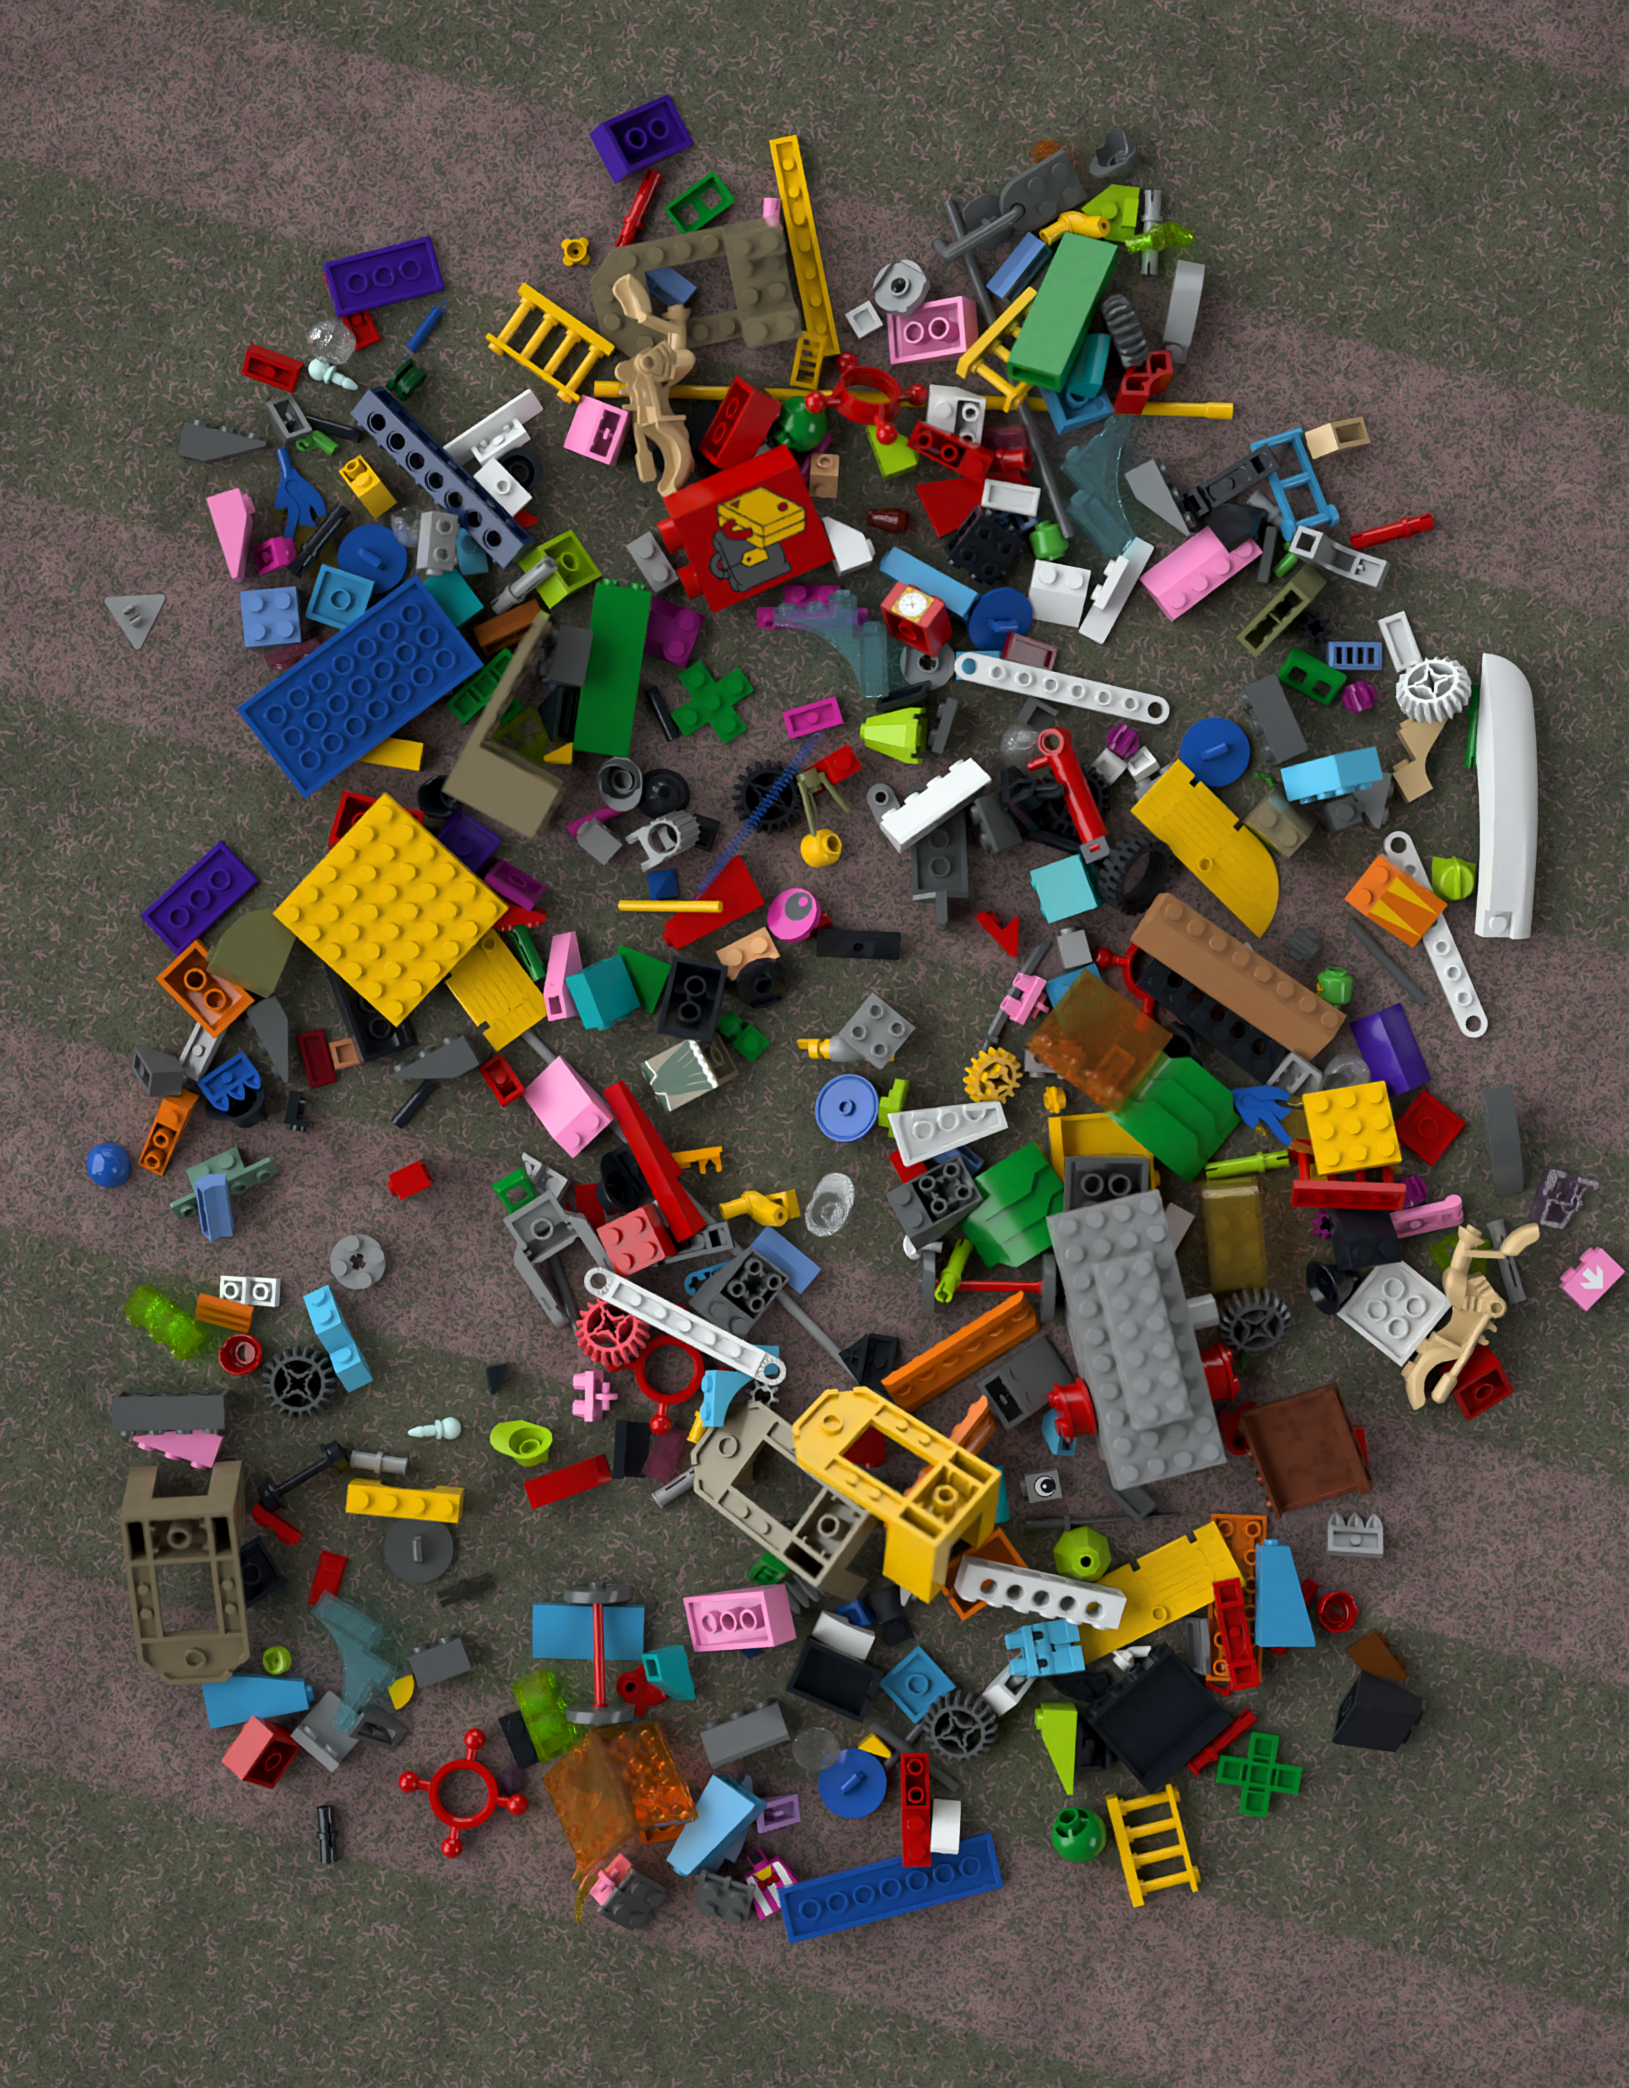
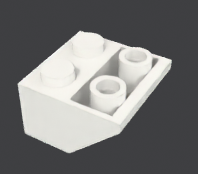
M930 384L925 422L980 445L986 398L958 387Z

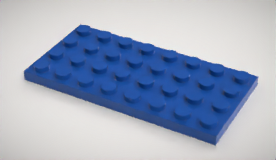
M414 575L236 708V710L305 799L484 664L418 576Z

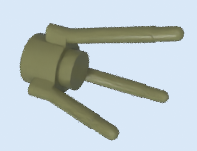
M815 767L795 776L813 837L817 835L813 815L815 819L820 818L813 793L822 789L820 783H823L847 814L851 813L845 801L828 781L824 771L818 774Z

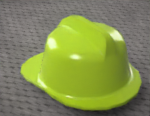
M1433 856L1432 890L1434 894L1446 901L1456 902L1465 899L1471 893H1475L1476 864L1457 859L1456 856H1452L1450 859Z
M524 1420L498 1423L492 1429L490 1443L493 1448L500 1453L513 1457L518 1464L524 1467H531L539 1463L548 1462L549 1447L553 1441L552 1433L549 1429Z

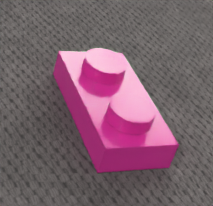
M835 696L782 712L790 740L843 724Z

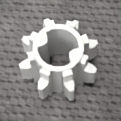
M755 1379V1388L746 1389V1392L752 1395L747 1404L760 1401L771 1409V1402H779V1399L773 1396V1393L778 1390V1386L770 1388L766 1384H759ZM762 1388L764 1392L769 1390L771 1397L767 1402L755 1399L754 1395L758 1389Z

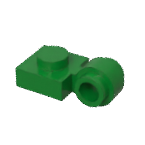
M732 1011L728 1015L725 1013L719 1020L720 1024L717 1028L728 1038L732 1035L737 1036L732 1045L751 1063L770 1043L751 1024L742 1030L741 1025L743 1021Z

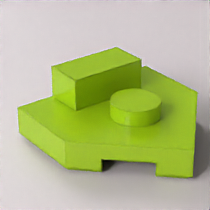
M1112 184L1081 208L1085 215L1104 216L1107 218L1110 224V232L1107 236L1102 237L1105 241L1133 244L1139 203V187Z
M895 1079L893 1089H890L888 1097L881 1096L878 1126L889 1127L888 1137L895 1138L887 1113L903 1112L906 1110L909 1080Z

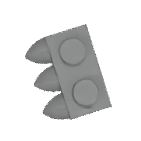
M1337 1511L1334 1512L1328 1521L1326 1529V1554L1382 1558L1383 1526L1381 1520L1376 1514H1373L1368 1519L1366 1527H1364L1360 1516L1354 1513L1349 1518L1347 1526H1345L1342 1516Z

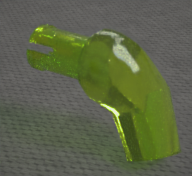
M1168 221L1152 225L1148 232L1127 236L1125 243L1129 254L1148 249L1159 252L1171 245L1185 248L1190 245L1193 235L1191 230L1175 221Z

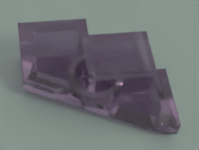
M1545 1166L1528 1219L1538 1224L1562 1229L1570 1220L1571 1214L1578 1211L1583 1205L1579 1199L1586 1187L1589 1185L1592 1189L1596 1190L1599 1182ZM1560 1181H1562L1561 1187L1558 1190H1555Z

